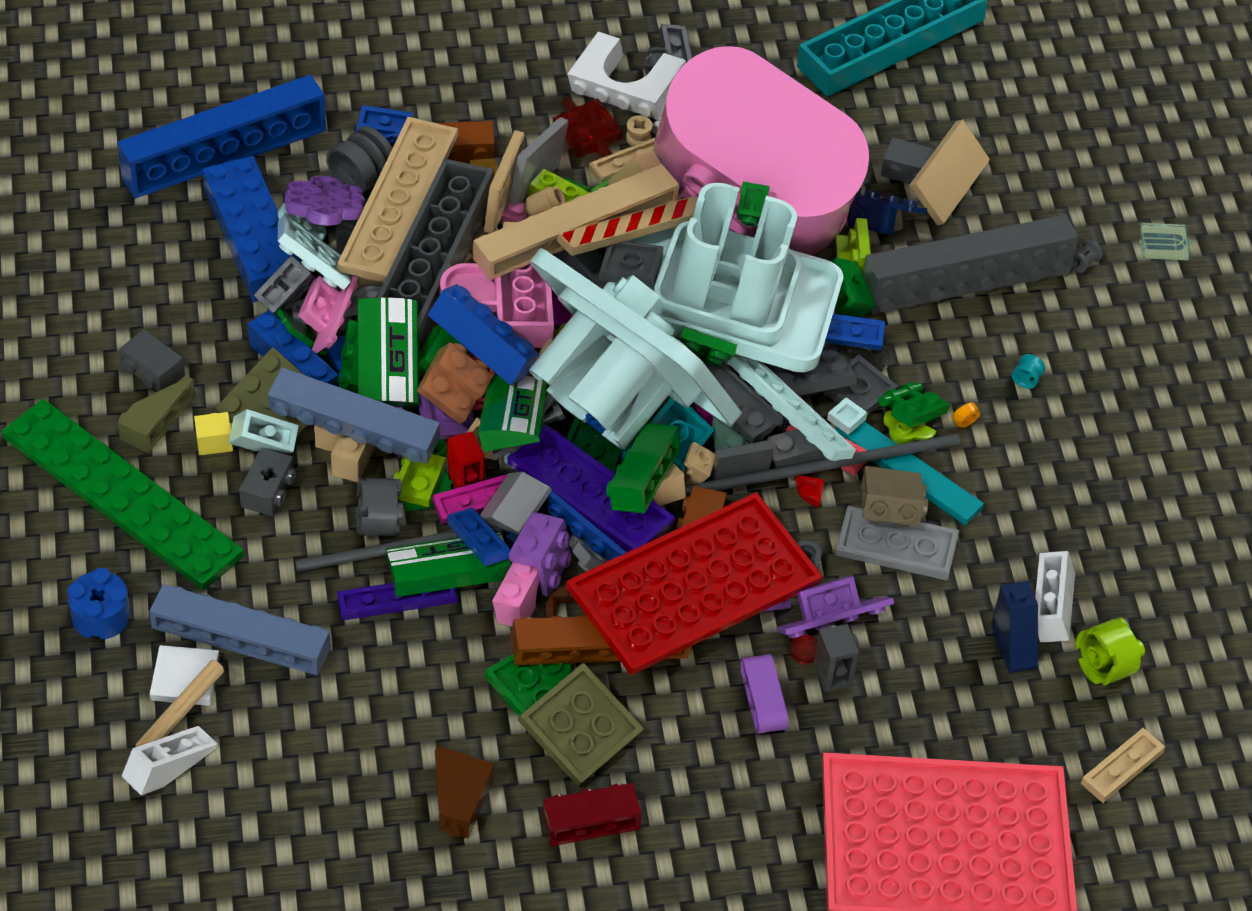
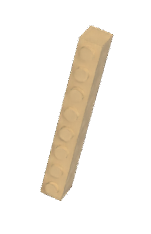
M663 164L648 168L631 177L623 178L616 183L601 187L594 192L576 197L574 200L554 206L547 211L529 216L525 220L507 225L500 230L473 240V260L490 281L529 265V261L540 248L552 255L565 250L557 242L558 233L678 201L679 184Z

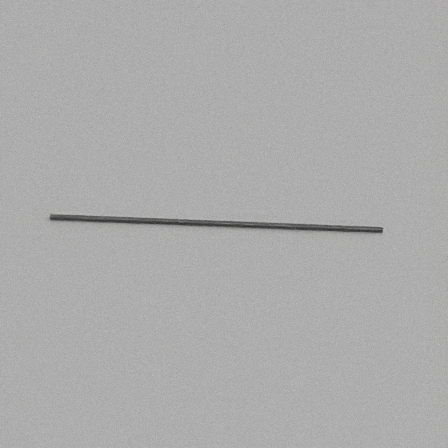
M956 433L854 453L852 459L838 461L822 459L685 486L686 496H691L693 486L721 491L958 445L960 444V438ZM547 512V513H541V514H545V515L551 516L549 512ZM489 525L494 532L500 531V533H504L503 529ZM448 531L295 561L297 572L385 556L386 548L450 539L458 536L454 531Z

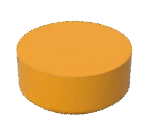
M967 403L954 412L952 420L958 428H964L974 423L979 418L981 412L975 403Z

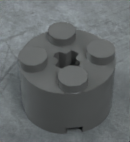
M359 478L356 497H358L356 528L359 535L399 536V520L403 518V503L398 502L397 496L401 495V479Z

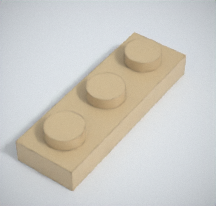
M1142 728L1082 778L1081 785L1104 803L1164 753L1165 746L1146 729Z

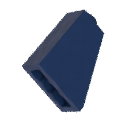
M1029 580L1000 586L991 628L1009 673L1035 669L1038 666V603Z

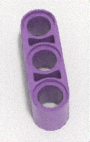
M772 655L741 658V675L757 734L787 730L788 715Z

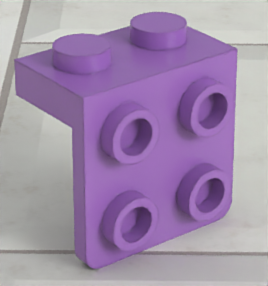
M532 511L509 552L511 562L537 568L542 595L547 597L551 595L553 589L558 588L565 567L568 568L572 561V551H570L568 544L569 533L566 532L564 519Z

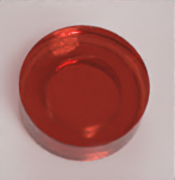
M807 634L793 638L790 645V656L800 664L813 663L818 640Z

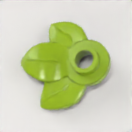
M888 410L884 415L883 423L889 428L890 439L898 445L910 443L914 440L930 439L936 435L937 431L925 426L926 422L910 428L891 416L892 410Z

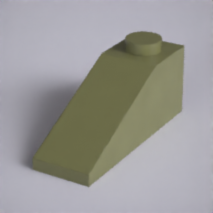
M187 377L134 403L127 412H123L117 422L120 440L149 453L195 398L193 379Z

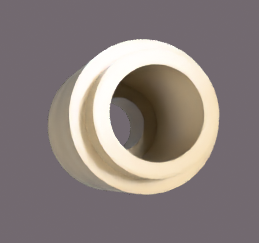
M549 186L528 196L524 208L526 214L532 216L547 211L554 206L566 203V200L559 187L555 186L552 188Z

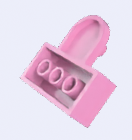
M476 263L454 265L448 268L441 276L440 294L443 289L456 284L465 287L475 300L488 306L500 321L508 323L512 327V331L519 337L528 340L533 345V348H543L549 338L553 340L552 291L531 264L490 281Z

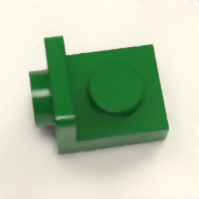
M743 181L737 210V220H742L741 223L747 226L758 225L765 198L769 195L770 186Z

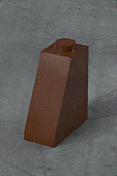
M436 746L435 775L439 828L450 836H461L469 839L494 781V763Z

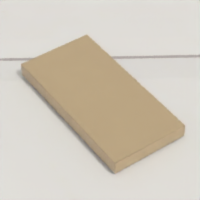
M963 119L955 122L909 185L923 206L928 208L927 212L936 225L946 222L990 160Z
M514 131L490 185L484 232L486 233L496 231L509 201L517 155L523 151L524 132Z

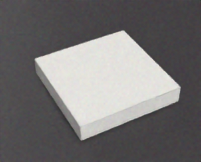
M160 645L149 694L150 701L173 703L210 660L219 662V650ZM214 684L195 705L210 706Z

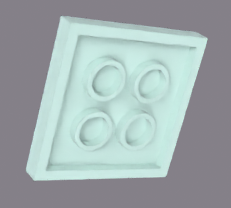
M284 213L278 220L279 247L287 254L292 256L294 253L301 258V263L310 271L314 272L317 270L324 275V281L334 288L339 286L344 290L351 281L350 274L337 271V263L341 254Z

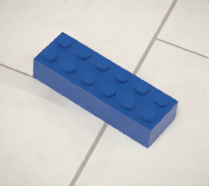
M249 156L202 168L204 191L253 303L258 301L254 294L291 255L279 247L278 211L254 156ZM293 253L292 256L300 262L298 256Z

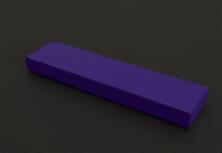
M393 583L337 591V600L341 619L345 621L457 603L456 589L452 588L396 597Z

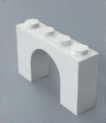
M597 32L568 72L571 91L578 95L594 98L599 102L618 106L623 110H630L642 116L660 120L670 84L677 72L686 64V60L663 53L649 74L642 79L629 83L617 82L609 78V76L624 56L620 39Z

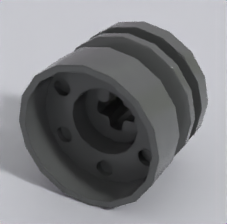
M364 126L351 134L346 141H342L327 153L326 162L333 177L340 179L343 184L360 187L364 195L375 186L392 151V147L376 129Z

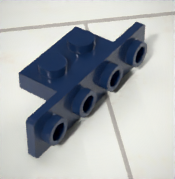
M860 188L851 205L848 225L854 226L856 218L867 219L868 230L893 234L897 209L908 212L927 213L928 208L918 206L919 201L903 199L902 202H899L898 196L884 194L883 198H880V192L865 190V193L862 194V189Z

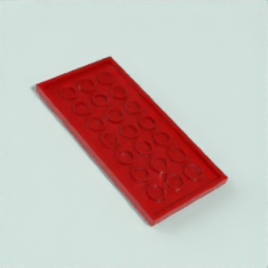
M755 492L567 580L565 588L632 676L797 595L799 591L820 584L823 576L758 493Z

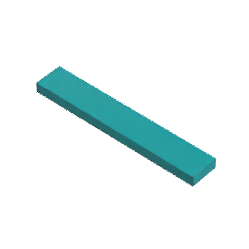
M866 422L859 425L849 435L840 428H835L841 436L867 451L898 445ZM913 454L872 461L885 469L921 473L922 484L926 485L925 498L965 526L983 510V502Z

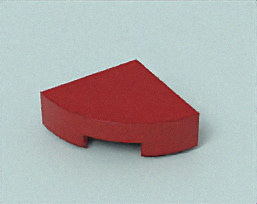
M801 475L796 476L795 485L799 496L808 504L820 507L824 479Z

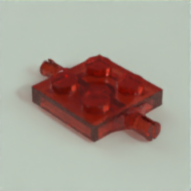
M568 96V100L564 98L562 103L568 111L553 117V123L560 117L569 120L565 142L576 157L579 158L594 152H599L602 158L613 154L608 146L622 139L623 132L600 100L596 98L577 106L572 97Z

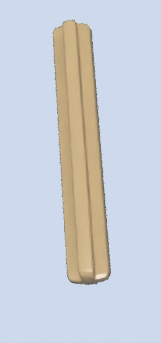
M210 660L136 743V747L167 737L223 674V666L216 660Z

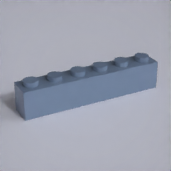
M282 367L268 393L269 408L278 415H289L299 419L306 425L314 424L325 428L332 434H343L351 437L358 443H368L377 446L386 453L394 452L403 455L412 462L420 461L428 464L440 438V422Z
M163 584L149 611L152 629L317 676L330 650V631L324 630L320 626L306 625L296 622L291 618H282L268 614L263 610L246 608L235 602L218 600L207 594L193 593L179 586L172 587Z

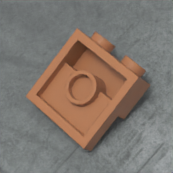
M449 342L438 350L416 391L458 424L466 421L476 400L483 396L493 375L487 371L488 366L484 362L473 360L466 355L467 350L464 346Z

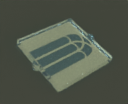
M1140 224L1141 238L1139 243L1142 244L1144 259L1190 260L1189 246L1191 240L1188 239L1187 225Z

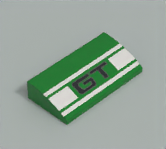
M403 298L358 299V394L394 407L419 405V393L416 391L419 387L417 300Z
M499 375L492 377L486 389L478 431L484 452L540 442L547 397L546 390L548 389L546 381L539 382L535 377L526 376L524 380L509 385Z
M495 531V533L503 540L500 531ZM459 537L386 548L396 597L502 581L511 567L510 559L484 566Z

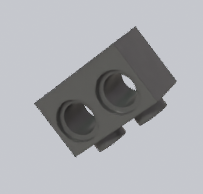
M290 256L254 296L280 319L276 311L280 308L287 313L310 288L315 277L293 256Z

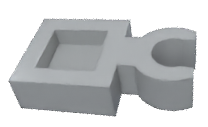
M574 534L571 535L568 544L573 549L572 552L579 559L578 565L581 568L589 571L607 562L602 555L596 554L585 540H581Z

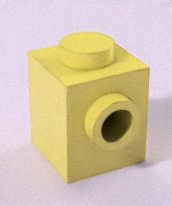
M228 412L194 416L199 455L233 451V446L229 443L232 423L229 422Z

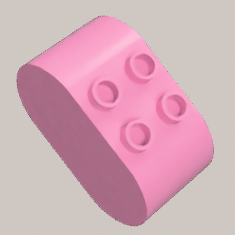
M732 46L717 47L704 51L690 59L677 72L668 90L654 142V152L659 161L679 184L678 194L681 199L692 196L698 199L701 189L710 183H725L740 188L729 228L730 231L754 238L758 225L747 226L741 223L742 220H737V210L743 181L770 186L768 196L787 202L797 213V220L789 248L808 255L820 252L839 235L847 220L855 195L865 179L869 164V150L866 138L853 119L756 53Z

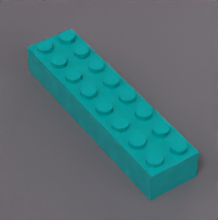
M892 0L800 44L797 68L828 97L984 21L988 0Z

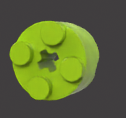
M1121 617L1083 630L1076 639V650L1081 648L1082 658H1079L1078 661L1083 672L1090 681L1095 684L1102 683L1103 686L1135 674L1140 668L1141 657L1145 654L1143 643L1135 638L1127 622Z

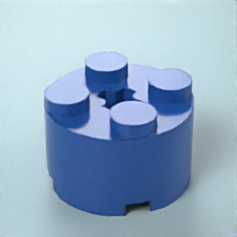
M98 568L94 572L82 575L68 587L71 620L73 627L79 634L87 638L97 636L100 639H109L118 635L126 628L130 616V605L127 587L120 577L110 573L105 568Z

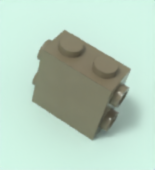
M865 466L860 489L862 518L872 522L886 521L894 522L901 526H919L921 515L926 516L928 509V499L925 498L926 485L922 484L921 473Z

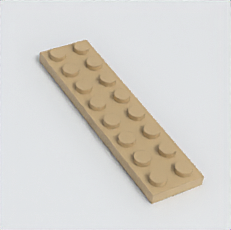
M407 117L337 263L338 272L384 283L443 159L448 158L458 137V128Z

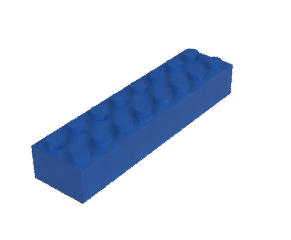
M310 74L118 141L122 179L133 198L136 199L203 175L202 168L249 156H257L325 132L324 93Z

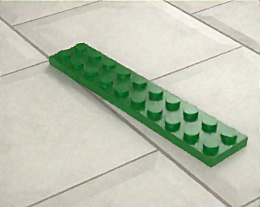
M41 399L1 431L3 439L202 591L207 589L244 557V549L45 399Z

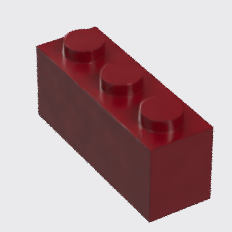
M617 783L607 788L585 789L575 794H558L548 799H543L542 816L550 846H557L640 830L642 813L633 783Z

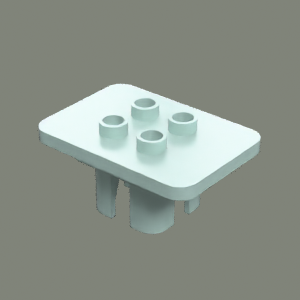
M710 183L701 189L693 218H690V221L682 222L677 227L625 241L664 247L654 287H649L660 297L650 310L663 318L675 330L673 336H676L685 327L737 344L735 352L737 355L795 372H808L818 365L843 282V273L836 264L828 260L789 248L797 220V213L787 202L766 196L754 238L729 230L740 188L725 183Z
M542 248L532 257L529 263L554 291L559 301L573 317L529 369V372L539 382L546 381L550 385L546 391L571 414L584 423L586 422L585 415L587 413L592 415L606 429L602 434L604 438L622 450H625L668 396L685 408H689L694 402L730 427L740 417L742 412L706 365L683 343L672 336L675 330L663 318L651 310L643 318L613 297L615 292L612 289L615 285L608 282L601 289Z

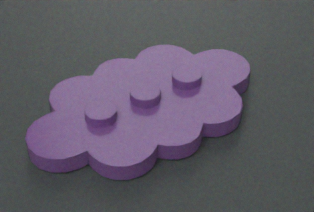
M314 176L309 181H292L287 185L284 198L286 211L289 214L306 217L307 221L317 225L331 226L340 224L342 220H357L365 207V198L360 187L343 184L340 179L332 176Z

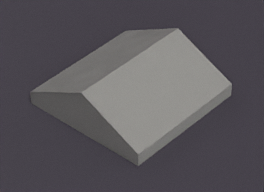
M524 472L508 473L480 516L491 526L519 535L531 512H538L552 489Z

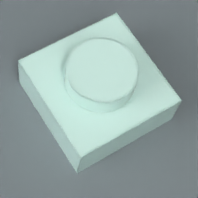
M846 397L828 412L827 420L849 435L867 419V412Z

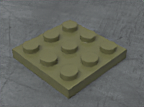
M272 347L221 401L216 409L220 413L228 412L231 423H233L234 416L246 409L299 425L298 435L307 425L297 418L289 415L281 416L269 408L268 393L281 367L302 375L304 374Z
M584 663L517 719L578 787L644 730L638 721Z

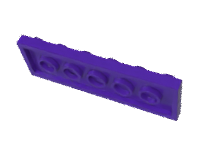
M546 424L542 427L540 442L521 445L517 452H513L507 457V464L548 485L554 493L627 552L659 538L675 523V516L654 501H651L645 513L612 510L611 500L607 497L606 491L607 484L610 480L612 481L615 473Z

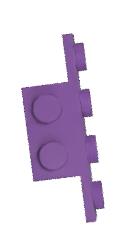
M847 576L799 591L797 596L803 619L776 627L777 633L788 635V638L799 637L806 634V629L815 627V630H822L831 626L833 621L842 619V622H850L859 619L858 614L868 612L870 615L886 611L885 606L894 604V600L890 597L881 596L860 602L854 576Z

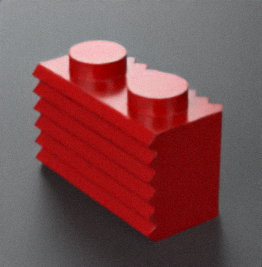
M460 433L450 437L447 440L448 473L455 489L484 481L485 454H483L475 433Z

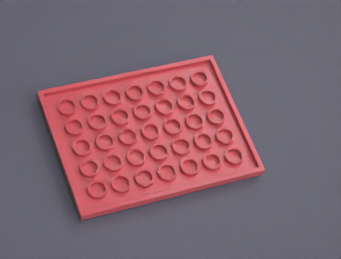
M823 752L822 784L827 911H1077L1063 766Z

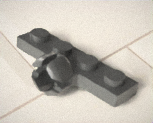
M661 24L659 35L662 47L653 46L648 49L649 55L645 58L646 74H649L663 53L684 59L686 63L692 59L685 26Z

